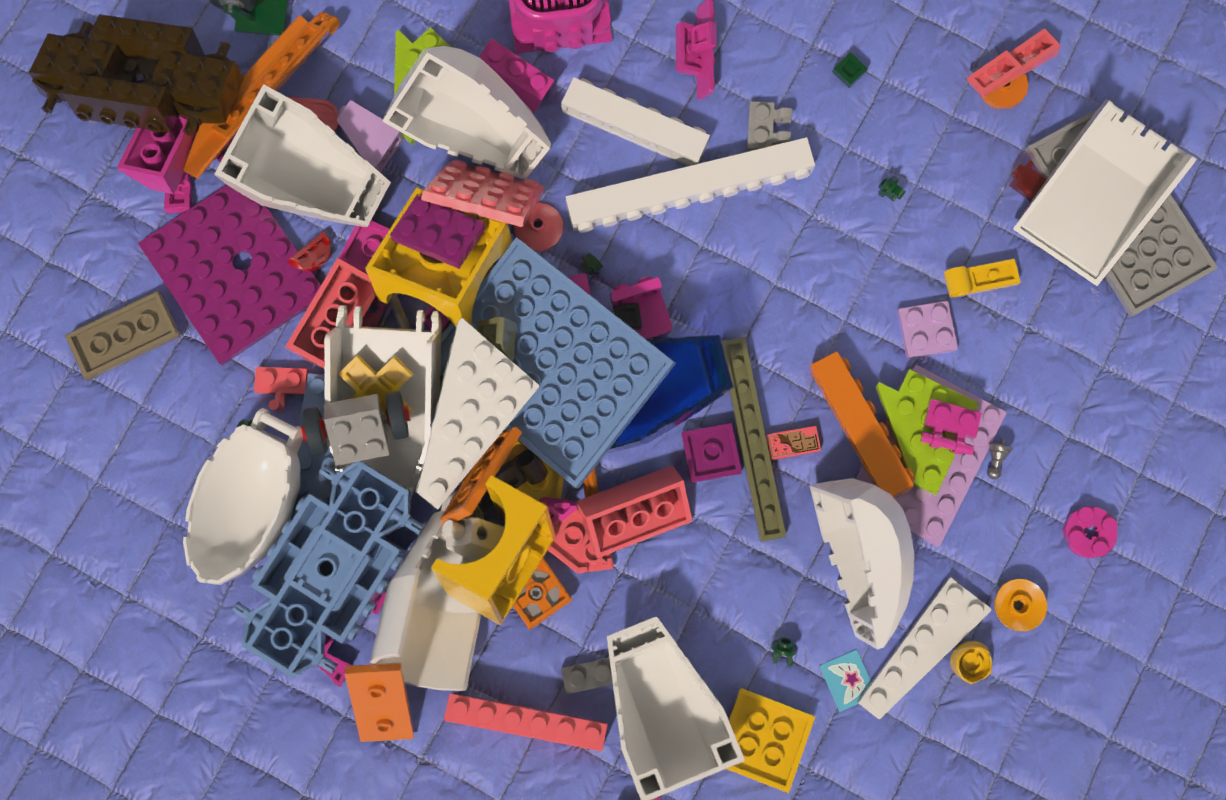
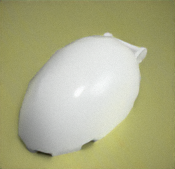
M261 408L257 411L251 426L241 425L235 428V431L228 438H224L217 445L219 448L215 451L211 460L207 459L197 477L187 507L185 522H189L187 537H183L187 566H191L199 582L221 585L244 575L267 556L270 547L279 539L282 534V528L293 515L300 490V463L297 455L303 441L300 426L294 427L270 415L268 410ZM266 424L290 436L288 441L264 431Z

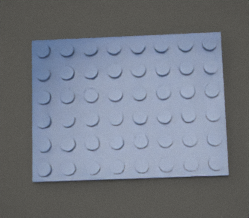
M516 237L478 289L472 311V327L477 331V321L496 317H505L517 323L514 364L540 387L505 429L518 428L522 432L518 438L522 444L573 487L579 488L676 363ZM452 322L441 336V375L445 373L451 344L453 343L456 326Z

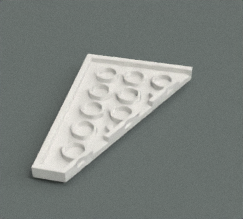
M460 318L456 324L457 327L450 348V356L442 381L443 385L436 406V414L428 439L429 443L421 468L422 472L416 492L436 509L440 508L540 387L463 318Z

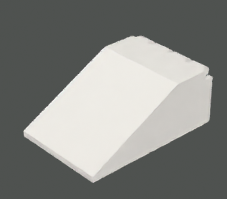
M1107 99L1096 110L1013 227L1015 231L1096 286L1099 285L1197 160V158L1184 152L1172 143L1165 150H1162L1161 148L1167 140L1151 129L1144 136H1141L1140 133L1145 128V125L1130 115L1123 122H1120L1119 119L1124 114V111Z

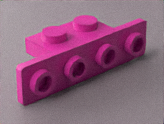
M706 0L697 7V25L714 20L713 0ZM679 22L676 25V72L697 76V99L702 100L713 93L715 88L714 48L699 53L692 51L691 27L697 25Z

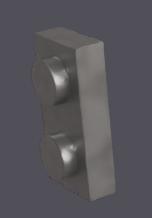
M610 658L561 668L566 695L613 684Z

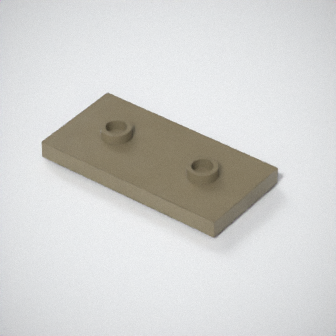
M159 291L65 335L86 381H90L181 337Z

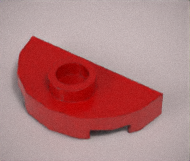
M323 231L293 255L288 263L294 268L303 271H314L323 267L331 255V241L326 232Z

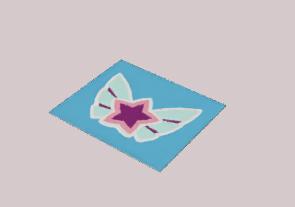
M857 649L819 666L839 712L858 705L857 701L871 684V680Z

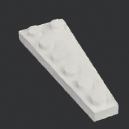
M951 577L947 578L857 703L877 719H881L992 609Z

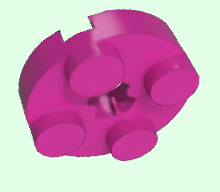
M1093 506L1083 507L1072 512L1066 518L1063 525V536L1066 537L1069 549L1077 556L1088 559L1105 556L1114 547L1117 540L1118 524L1115 519L1111 518L1101 508ZM1092 526L1095 529L1094 531H1096V535L1088 539L1086 537L1087 533L1084 534V529Z

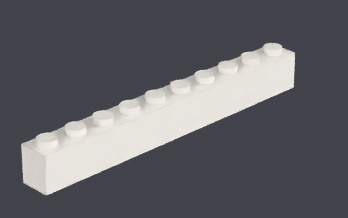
M806 137L565 196L566 206L573 232L585 233L593 230L595 226L603 225L604 227H609L623 219L634 221L640 219L644 214L652 213V215H658L672 207L682 209L688 207L690 203L697 201L707 203L714 200V197L721 195L731 197L738 194V191L745 189L755 191L762 188V185L770 183L773 186L780 185L786 182V179L794 177L796 180L804 179L810 176L815 163Z

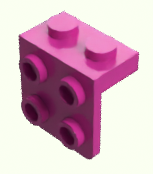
M648 276L638 280V284L629 287L628 284L619 285L613 289V292H610L612 307L639 303L642 329L635 331L646 340L671 332L672 324L661 294L662 285L659 277L652 279V276Z

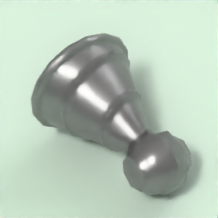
M1000 439L999 444L988 443L993 466L987 470V475L992 480H997L1001 477L1000 465L1011 451L1014 450L1011 447L1004 446L1005 439Z

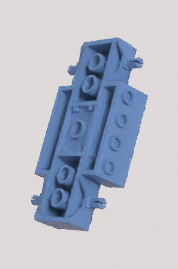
M362 461L354 462L341 472L335 471L326 464L322 466L324 470L320 469L319 474L331 480L333 484L330 502L319 495L309 494L307 497L304 496L296 506L298 512L293 520L289 519L282 528V538L278 543L275 542L270 547L267 553L269 558L265 565H260L252 577L255 581L251 587L271 600L255 610L249 609L240 602H237L232 612L245 619L244 622H246L242 647L291 678L302 674L314 666H321L331 674L334 673L338 664L325 657L324 654L326 634L341 644L353 641L361 629L360 625L374 609L376 599L387 588L390 582L389 578L404 560L403 556L407 550L385 536L405 526L419 535L420 529L424 527V524L411 518L412 492ZM326 560L333 564V572L329 576H324L320 572V565Z

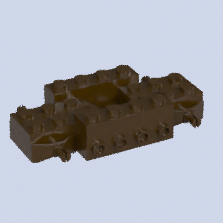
M102 14L98 15L94 26L88 21H83L77 33L63 36L48 33L29 70L33 84L39 93L46 97L45 103L41 108L46 113L51 114L56 103L67 102L75 116L82 121L90 120L107 125L116 124L132 129L141 128L153 132L168 133L172 132L178 115L188 120L183 132L191 136L194 135L197 124H221L226 122L244 79L235 61H231L226 57L231 47L227 42L221 41L215 54L205 55L191 27ZM140 80H145V82L137 83Z

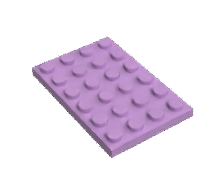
M915 365L912 371L978 402L979 405L976 411L982 413L976 438L965 437V443L974 445L973 454L962 453L961 455H955L937 495L934 496L913 486L912 490L895 498L905 513L911 534L935 547H940L990 448L988 443L993 442L1007 412ZM886 420L884 425L889 432L887 439L891 446L896 445L888 420ZM862 466L856 480L873 485Z

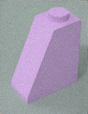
M350 100L347 106L344 105L339 110L337 122L358 155L367 160L381 173L403 141L402 132L382 122V118Z

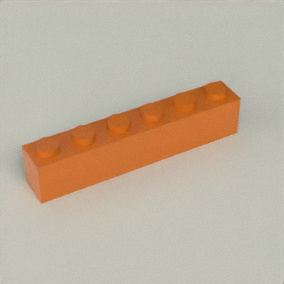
M838 351L811 364L810 373L873 485L888 492L895 499L913 489L914 475L909 467L904 468L899 460L902 458L898 447L895 444L891 446L887 439L889 432L884 423H878L875 418L876 410L872 402L864 399L862 395L864 389L858 378H852L849 372L851 366L845 356L840 357Z

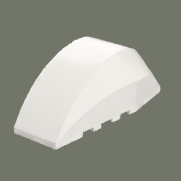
M448 46L422 50L400 84L382 122L427 147L436 149L437 146L446 149L448 154L458 157V154L472 158L474 163L482 165V162L493 165L495 170L510 173L524 180L551 147L543 127L532 111L481 58L462 49Z
M264 84L214 173L215 176L228 186L262 206L361 227H368L391 183L367 160L359 156L348 143L346 144L328 125L326 126L320 121L317 115L310 109Z
M850 478L809 485L824 543H830L833 554L828 555L831 565H837L841 579L837 580L840 591H846L849 600L845 607L855 637L876 649L883 648L897 629L905 612L914 578V549L911 530L905 513L891 494L875 485Z
M657 616L607 636L621 749L641 800L654 799L745 761L724 708L709 690L706 683L701 679Z

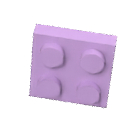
M948 301L897 310L906 359L958 350Z

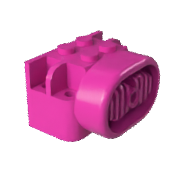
M509 0L516 54L544 50L546 52H555L559 48L579 49L584 45L612 42L609 0Z

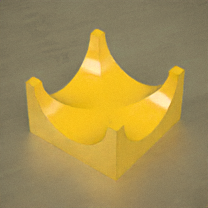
M416 187L366 266V272L379 301L388 304L392 293L407 294L435 307L449 318L456 327L460 318H463L472 326L473 306L481 282L492 264L502 257L512 244L508 223L453 209L484 222L486 227L463 265L458 269L391 240V232L415 196L422 197L423 190Z

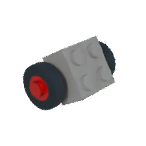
M400 391L386 394L387 407L384 413L381 411L378 394L324 404V421L318 407L304 409V425L301 426L303 439L307 441L311 454L317 456L327 453L326 439L329 437L336 466L388 456L389 445L385 424L388 423L391 427L395 439L409 437L407 421H411L408 405L404 406Z

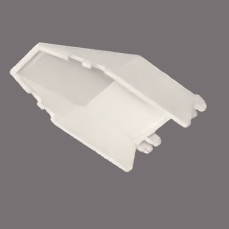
M340 305L336 327L325 335V404L348 400L356 393L338 373L357 355L376 373L394 356L413 373V376L397 390L400 391L402 398L414 409L410 414L411 421H407L409 437L395 439L391 427L388 423L385 424L389 455L362 461L412 492V498L422 471L421 468L429 443L431 426L440 397L441 314L439 311H433L431 317L432 331L423 330L425 321L424 310L417 311L416 330L361 327L363 321L362 307L356 306L353 313L354 326H346L347 307ZM327 437L326 443L332 453L329 437ZM335 461L333 462L335 470L339 472L353 464L348 463L336 466Z

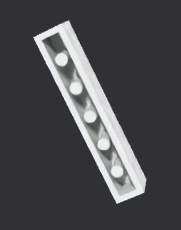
M573 77L561 103L563 113L687 166L700 163L710 135L706 134V131L700 127L692 128L687 126L676 117L668 118L661 115V112L655 108L648 107L647 109L640 106L634 99L621 98L614 91L608 88L600 89L589 80L583 78L579 80Z

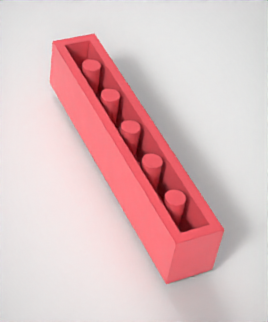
M453 692L449 694L444 721L597 751L603 750L607 722Z

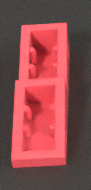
M1044 28L1010 53L1006 50L968 76L967 81L983 98L1056 57L1061 44Z

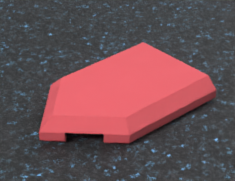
M578 508L563 521L558 518L552 523L556 538L548 551L573 571L585 573L614 569L612 553L599 558L595 556Z

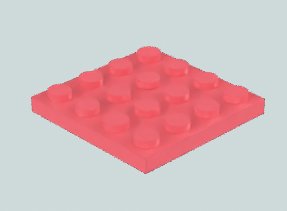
M452 160L425 187L421 200L523 227L543 196L545 186L539 185L537 181L532 179L520 180L514 178V175L510 173L498 174L490 172L491 170L487 167L468 166L464 161Z

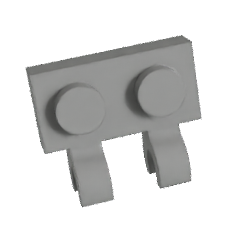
M750 102L747 152L790 142L791 132L781 131L773 133V124H790L792 108L774 110L775 103Z

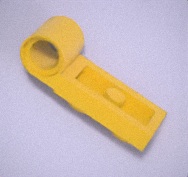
M1015 259L970 268L965 266L955 267L943 272L949 297L975 294L1016 286L1021 283Z

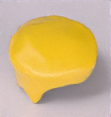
M964 642L958 645L950 656L952 671L967 683L973 684L983 680L992 672V656L988 647L981 642Z

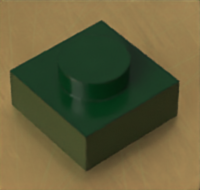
M850 52L833 68L832 73L850 89L867 72L868 68Z

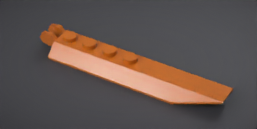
M322 11L310 22H307L299 15L244 74L243 82L226 122L221 124L202 123L199 126L183 171L198 179L232 142L263 84L278 91L283 84L289 81L292 74L305 63L312 52L322 44V41L329 34L336 32L340 24L339 18L333 15L329 16V14Z

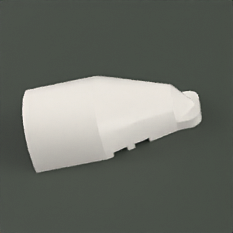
M453 491L442 504V509L431 516L388 584L370 663H401L404 681L409 685L435 690L465 691L467 689L481 614L449 596L431 569L436 559L452 564L474 562L446 548L447 536L442 533L444 523L440 519L457 492ZM477 505L473 513L463 519L473 517L483 520L484 514Z

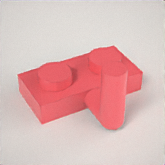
M256 367L254 392L256 394H275V400L269 402V408L281 414L285 410L286 395L305 394L309 370L302 368Z

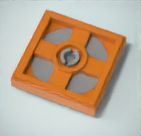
M543 557L513 607L528 629L532 630L572 602L573 599Z

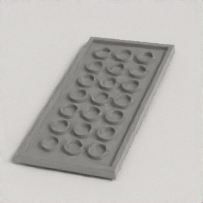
M1096 110L1025 149L1045 182ZM1170 194L1110 269L1105 278L1131 318L1215 271L1218 267Z

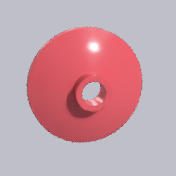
M538 203L523 227L514 225V233L517 238L534 251H545L555 246L560 240L563 233V220L554 207L545 203ZM535 221L543 223L540 228H536L533 224Z

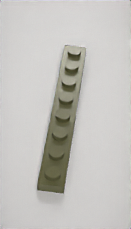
M742 337L720 341L719 344L759 541L764 542L785 538L786 532L746 339Z

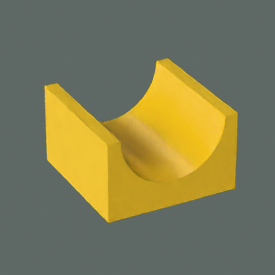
M491 475L485 485L498 517L506 522L504 533L499 543L488 555L477 561L466 564H452L436 559L431 569L449 596L501 626L556 536L546 505Z

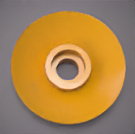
M1014 579L1000 587L995 596L994 607L996 615L1003 625L1014 631L1025 632L1035 629L1042 623L1047 613V600L1043 591L1035 583L1025 579ZM1017 600L1022 604L1020 610H1016L1014 607V603Z

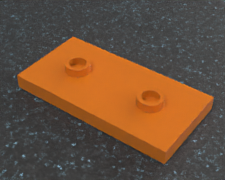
M512 427L501 433L473 466L442 514L440 520L443 523L447 520L456 522L473 513L487 490L485 484L491 475L496 476L522 432L518 428Z
M401 663L346 666L345 677L360 741L414 739V727Z

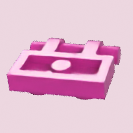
M931 399L928 403L923 425L933 428L932 434L922 432L920 441L930 444L929 446L933 448L943 447L950 449L955 454L961 455L965 453L972 455L974 445L965 443V437L976 438L982 413ZM942 431L956 434L955 440L942 437Z

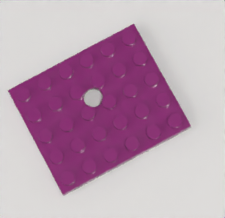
M228 185L222 187L138 242L144 254L221 366L308 309L321 287L311 271L296 269L288 263L289 259L298 251L268 208L242 195ZM242 252L248 253L252 257L251 266L246 270L236 269L233 265L235 256Z

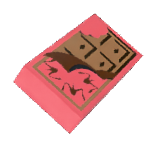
M816 426L765 435L771 461L821 451Z

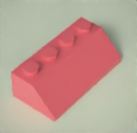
M337 258L286 344V349L325 369V335L336 327L339 306L344 305L347 307L346 326H354L353 313L355 307H362V315L364 317L376 296L369 276Z
M673 465L576 501L582 523L597 558L692 522L684 480Z

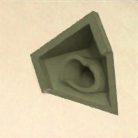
M505 317L477 321V331L514 363L517 323Z

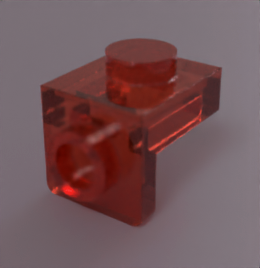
M1031 160L1025 166L1020 163L1011 174L1014 180L1009 184L1011 188L1030 202H1032L1047 180L1031 168L1034 164Z

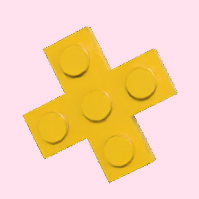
M357 355L338 375L356 392L350 399L378 394L381 411L384 413L387 407L386 394L397 391L413 376V373L396 356L376 373ZM403 399L404 406L408 405L411 414L414 409Z

